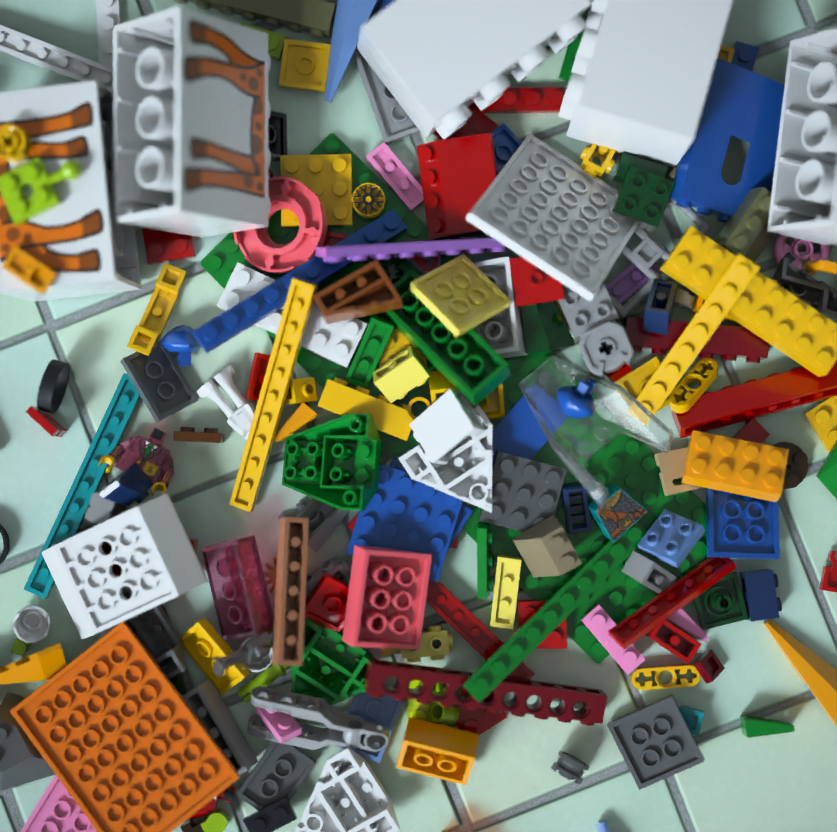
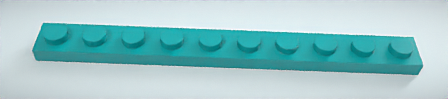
M123 373L24 587V590L43 599L48 598L55 581L42 552L77 535L87 509L90 507L89 502L92 493L97 492L109 466L107 463H102L98 467L99 461L102 456H111L116 451L141 397L126 373Z

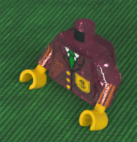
M154 427L149 439L140 435L130 437L118 444L108 455L102 456L98 467L102 463L109 464L106 469V473H109L114 463H116L115 467L122 471H125L135 463L153 483L152 496H154L156 491H162V496L166 494V488H168L174 475L173 458L170 455V450L161 446L167 433Z

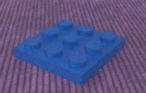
M706 488L707 557L780 559L778 501L772 502Z

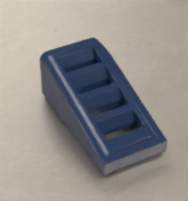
M584 481L563 484L561 494L568 534L592 531L587 485ZM580 491V494L569 495V493ZM582 500L581 504L570 505L572 501ZM583 510V513L571 515L572 511ZM585 520V523L572 525V521Z

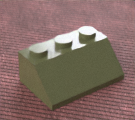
M764 187L751 189L714 241L735 256L740 253L755 263L774 235L772 232H767L772 194Z

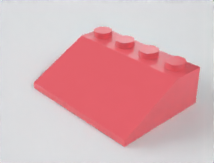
M354 545L342 640L352 647L419 650L432 554L377 546Z

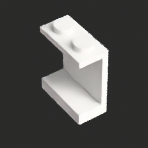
M453 389L448 390L409 424L414 431V438L424 448L426 458L432 463L444 465L448 463L445 454L469 434L480 436L486 431L470 402L458 390Z

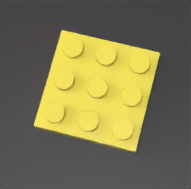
M465 254L417 278L409 286V289L456 337L507 309L511 303V300Z

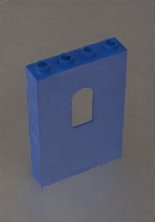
M716 59L694 139L678 163L674 177L675 184L669 199L676 201V205L679 207H693L701 215L710 216L712 214L717 216L718 221L726 223L734 215L751 189L764 187L771 193L785 85L722 59ZM731 136L750 143L740 180L734 185L725 183L721 176Z

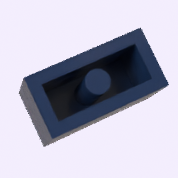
M771 569L740 572L742 593L749 618L747 620L752 622L780 618L779 612L782 611L780 597L776 595V588L779 586L777 574H773Z

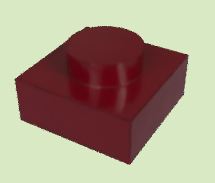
M712 649L705 651L693 664L706 684L713 682L725 669Z

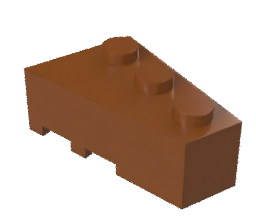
M377 259L313 295L315 304L327 324L402 308L401 298Z

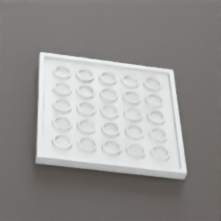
M529 133L470 211L466 219L590 301L641 221L612 211L619 191L599 178H594L583 171L584 168Z

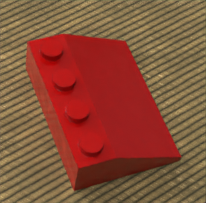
M492 133L444 139L418 145L417 152L429 240L456 239L485 232L466 218L497 177Z

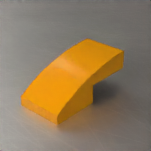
M14 246L2 265V268L43 295L57 275L52 269L17 246Z

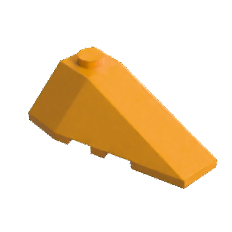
M60 643L1 667L0 684L51 679L67 666Z

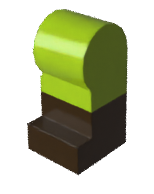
M215 809L210 813L209 817L197 823H194L193 819H189L183 822L180 827L183 832H223L229 823V815L223 809Z

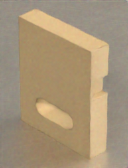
M688 447L654 455L656 465L660 467L661 472L659 476L665 496L700 488L699 486L689 484L677 486L673 484V480L681 479L683 476Z

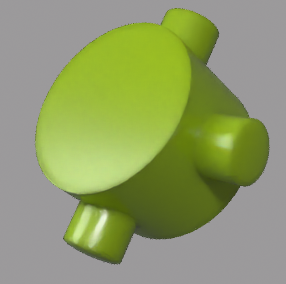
M18 637L15 638V643L10 652L21 655L22 658L26 657V652L31 644L25 643L18 639Z

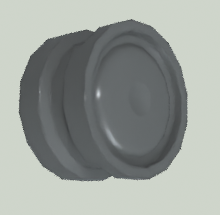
M560 750L558 754L561 758H558L557 762L553 763L551 769L555 772L559 770L558 772L561 776L568 780L575 779V783L581 784L584 774L582 769L588 770L589 766L573 755Z

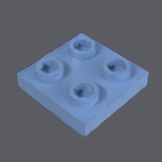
M664 509L637 545L641 551L675 567H679L704 534L705 529L703 525Z

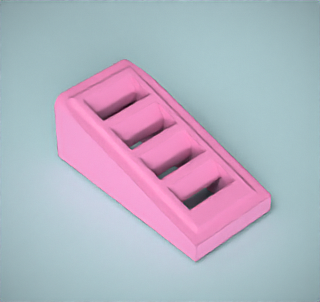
M682 608L667 618L668 621L686 632L707 642L709 638L707 634Z

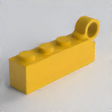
M337 377L333 381L327 380L317 405L341 416L346 414H372L377 430L404 441L408 440L412 430L409 424L417 418L411 412L412 405L417 401H422L428 408L431 406L427 399L416 397L408 405L401 403L400 407L391 404L385 396L379 395L378 398L370 396V391L357 386L356 389L347 387L348 382Z

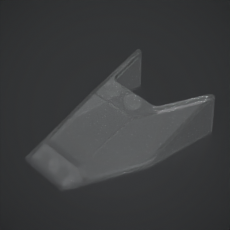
M554 355L551 356L519 383V388L551 447L601 509L605 508L607 489L587 471L585 463L619 434H625L665 453L670 451L674 432L622 386L596 376ZM587 378H591L597 383L592 392L595 401V412L592 416L583 419H574L566 416L558 404V388L564 386L578 387L580 381L584 380L586 382Z

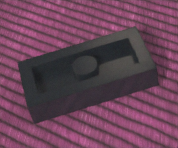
M287 796L248 815L243 821L249 832H273L296 820L297 815Z

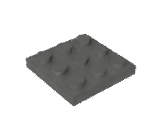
M496 451L492 466V513L481 508L478 520L524 532L555 515L567 469Z
M673 694L607 724L639 790L705 761Z

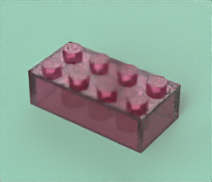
M255 535L201 548L222 639L229 641L256 636L266 631L274 630V615Z

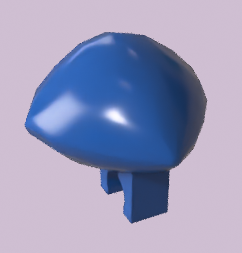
M186 325L176 326L160 342L169 352H178V364L180 366H191V352H197L202 348L193 335L194 329Z
M587 378L586 382L584 380L580 381L578 387H559L557 390V400L561 411L566 416L574 419L592 416L595 412V401L592 392L597 383L591 378Z

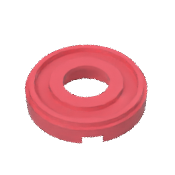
M288 177L268 178V196L271 201L268 222L276 211L281 209L293 211L300 223L296 238L287 244H277L270 238L268 227L233 232L236 244L239 245L245 256L244 258L251 265L270 273L287 274L316 256L315 247L323 246L327 234V215L321 199L309 186Z

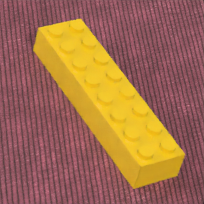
M690 226L659 270L706 300L736 256ZM759 271L756 272L726 314L818 377L826 376L837 360V324Z

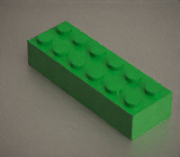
M410 269L393 284L402 300V308L382 312V314L390 322L394 323V326L476 407L511 376L509 364L473 329L456 337L409 289L410 283L419 278Z

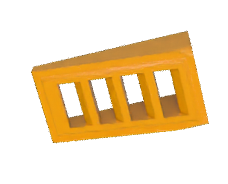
M302 403L277 432L274 441L277 443L282 442L286 437H289L317 418L318 414L308 405Z

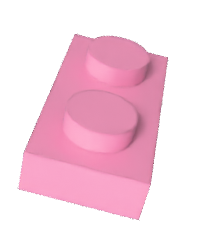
M256 707L255 712L281 744L301 735L302 727L291 714L274 710L269 712L268 709Z

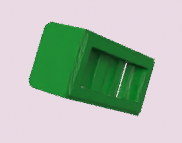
M745 715L740 716L742 733L748 738L795 731L794 725L786 721Z

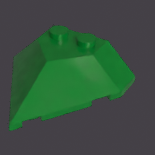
M305 617L302 666H291L292 692L324 699L331 706L347 700L351 696L366 692L364 682L368 658H376L365 647H352L342 640V632L333 631Z

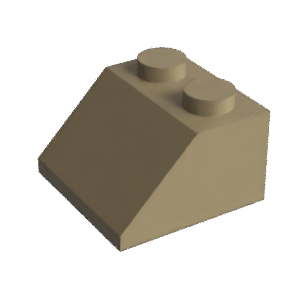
M554 515L512 538L533 578L561 576L582 564L564 529Z

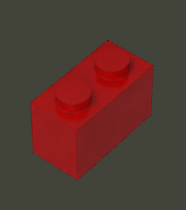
M664 620L645 634L687 664L690 663L702 645L667 620Z

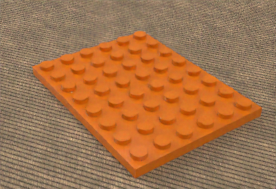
M122 621L10 711L97 832H172L241 777L126 621Z

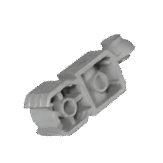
M601 283L590 301L563 284L565 299L558 301L575 339L580 338L579 349L590 373L604 378V373L616 372L625 363L630 366L634 358V349L624 327L616 323L619 321V316L604 283ZM604 345L613 347V350H610V355H606L605 352L600 353Z

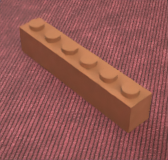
M283 517L279 519L272 665L302 666L309 518Z

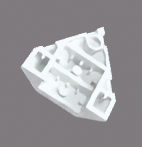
M480 406L474 408V411L486 428V431L480 436L469 434L445 454L448 460L447 464L430 462L426 458L425 450L421 444L398 458L412 479L492 513L493 425Z
M347 747L328 758L295 832H396L400 829L391 798L366 759Z

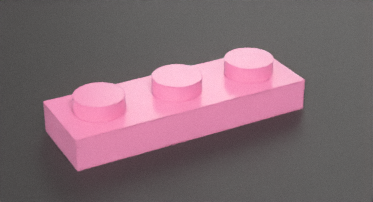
M385 142L381 143L366 156L369 163L411 212L424 202L422 186Z
M599 604L580 619L627 675L646 660L633 644L624 650L610 637L608 631L616 626V624Z

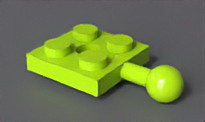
M37 157L0 176V192L14 224L20 225L62 204L53 184L65 178L70 180L77 179L82 173L80 163L73 159L67 160L63 163L61 170L49 175L42 158ZM27 185H32V196L25 198L23 194L24 188Z

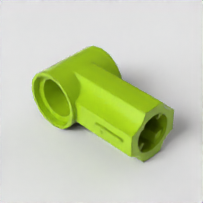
M437 683L435 692L441 691L444 688V683ZM432 702L428 708V717L434 723L454 724L459 718L460 713L457 705L451 708L440 705V702Z

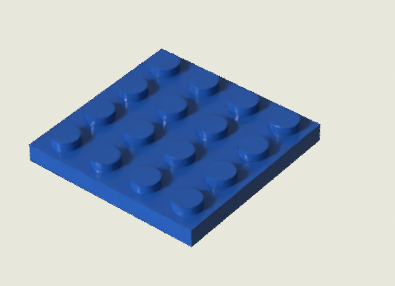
M380 463L378 490L365 510L359 511L346 553L353 555L354 545H364L432 554L429 580L438 582L463 500L412 479L407 471Z

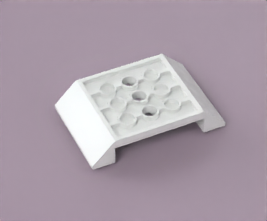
M168 493L130 509L42 552L81 639L99 633L208 582ZM104 541L111 544V554H105L102 551V543ZM113 564H119L122 567L121 576L113 574ZM124 586H129L133 591L130 599L122 594Z

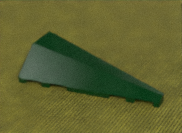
M514 251V258L523 257ZM555 301L521 306L526 354L551 351L575 345L574 338L571 336Z

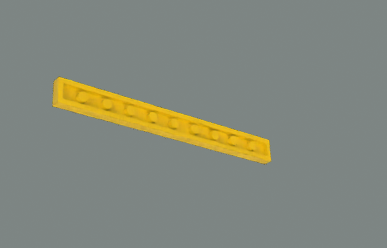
M292 278L229 503L248 512L254 511L314 301L313 295L316 294L318 286L298 278Z

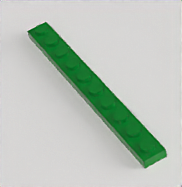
M637 521L615 542L609 540L462 684L479 703L638 548L637 544L647 533Z

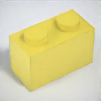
M411 346L372 372L374 384L390 403L404 398L408 391L416 386L423 385L427 378L430 377L427 365Z

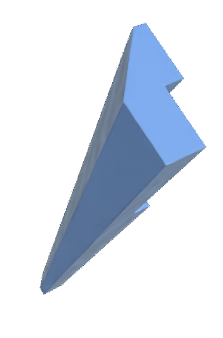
M380 0L336 1L324 96L325 101L332 103L357 52L361 27L371 19Z

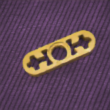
M703 358L699 360L671 392L669 402L672 411L676 413L687 412L718 376V364L714 359ZM692 382L700 384L695 389L689 388L687 385Z
M691 664L638 667L631 672L630 681L639 690L682 688L697 685L701 675L695 666ZM675 669H678V674H686L687 669H690L692 673H695V677H691L689 682L686 678L680 677L678 678L679 683H676L677 675ZM664 670L670 671L672 675L671 681L666 684L659 681V674ZM651 671H655V685H652V680H644L643 685L635 681V677H639V673L643 672L644 676L649 677L652 676Z

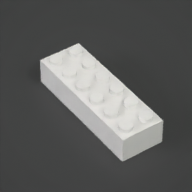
M237 262L217 306L227 311L276 280ZM313 301L301 347L348 369L367 327V323L354 318L327 324L315 301ZM284 307L254 325L277 335Z

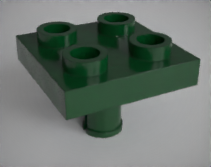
M629 165L612 211L658 227L675 182Z
M737 572L727 574L693 599L702 630L749 619Z

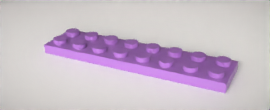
M494 237L321 246L315 247L316 257H323V261L340 262L343 261L344 256H347V260L356 261L367 260V255H370V259H390L391 254H393V257L400 258L414 257V252H416V256H438V251L439 254L457 255L461 254V249L462 253L506 252L507 246Z

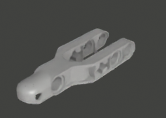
M264 686L255 687L251 691L250 701L256 707L268 709L269 712L274 710L292 714L291 716L321 722L327 726L326 728L298 723L302 727L301 735L283 744L311 750L332 744L376 752L384 749L389 742L390 734L385 726L366 722L359 716L338 712L324 699ZM256 697H265L267 699H259ZM284 701L289 702L290 704H282L280 702ZM253 715L248 719L247 732L250 736L280 743L258 715ZM253 725H261L263 728H256Z

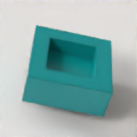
M681 705L680 710L692 734L699 736L704 711Z

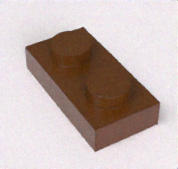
M180 427V431H174L173 441L224 443V434L218 433V428H204V432H195V427Z

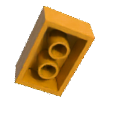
M409 717L396 768L466 785L476 757L479 734L468 730L451 728L444 724L428 722L420 718Z

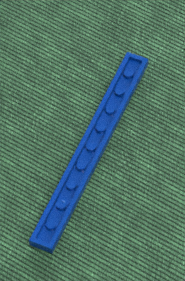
M393 209L334 246L388 243L406 232L407 227ZM315 256L193 331V335L205 352L209 353L284 307L292 278H298L319 285L358 260H347V256H344L343 261L329 262L323 261V257Z

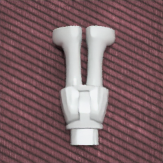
M229 365L218 373L214 379L238 407L237 410L221 394L212 379L196 392L202 398L209 397L228 417L226 423L247 440L256 405L253 401L248 402L238 391L232 379L235 369L232 365Z

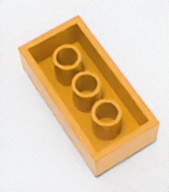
M693 430L689 438L681 483L777 502L782 494L789 449Z

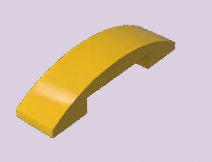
M164 263L155 283L156 288L139 325H136L127 348L150 356L171 316L187 271Z

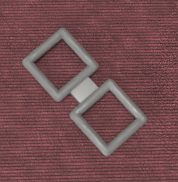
M668 200L666 207L672 202L699 227L698 231L706 235L711 230V225L692 207L682 208L676 205V201ZM640 222L634 231L643 241L634 250L626 244L620 255L623 254L649 280L624 306L609 294L617 314L622 318L627 317L650 293L654 278L661 279V276L651 267L661 257L666 260L670 254L661 243L645 230L649 224Z

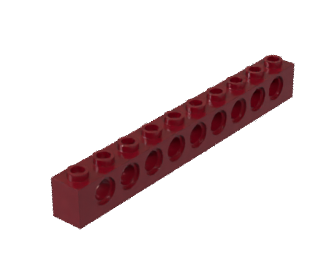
M368 658L364 689L366 693H369V696L374 698H383L386 695L393 696V699L398 701H407L408 698L417 699V702L421 704H431V701L440 702V705L451 708L455 707V705H462L465 709L477 711L478 708H485L487 711L496 714L508 711L512 715L519 717L531 714L535 718L542 720L554 717L558 721L565 723L577 720L581 724L594 726L595 723H603L607 695L601 689L506 677L487 698H484L479 703L468 691L463 695L456 694L457 689L463 686L462 684L474 672ZM388 677H396L397 681L394 685L388 686L385 684V680ZM417 679L421 681L419 687L415 689L409 688L412 680ZM444 683V688L441 691H433L435 684ZM507 693H514L513 699L504 701V696ZM537 695L535 703L527 704L530 696ZM560 698L558 706H550L554 699ZM582 701V708L574 710L575 704Z

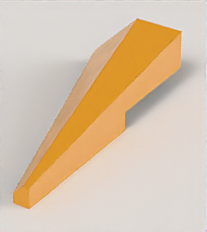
M771 619L763 622L770 635L801 680L808 686L833 724L837 725V670Z

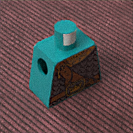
M597 482L589 489V492L595 499L588 505V508L604 536L612 542L619 539L647 513L645 508L613 484L605 488L601 482Z

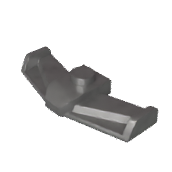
M266 631L248 641L244 649L221 658L216 656L214 673L221 677L224 675L226 668L243 662H248L250 665L266 657L270 652V647L273 645V632L268 634Z

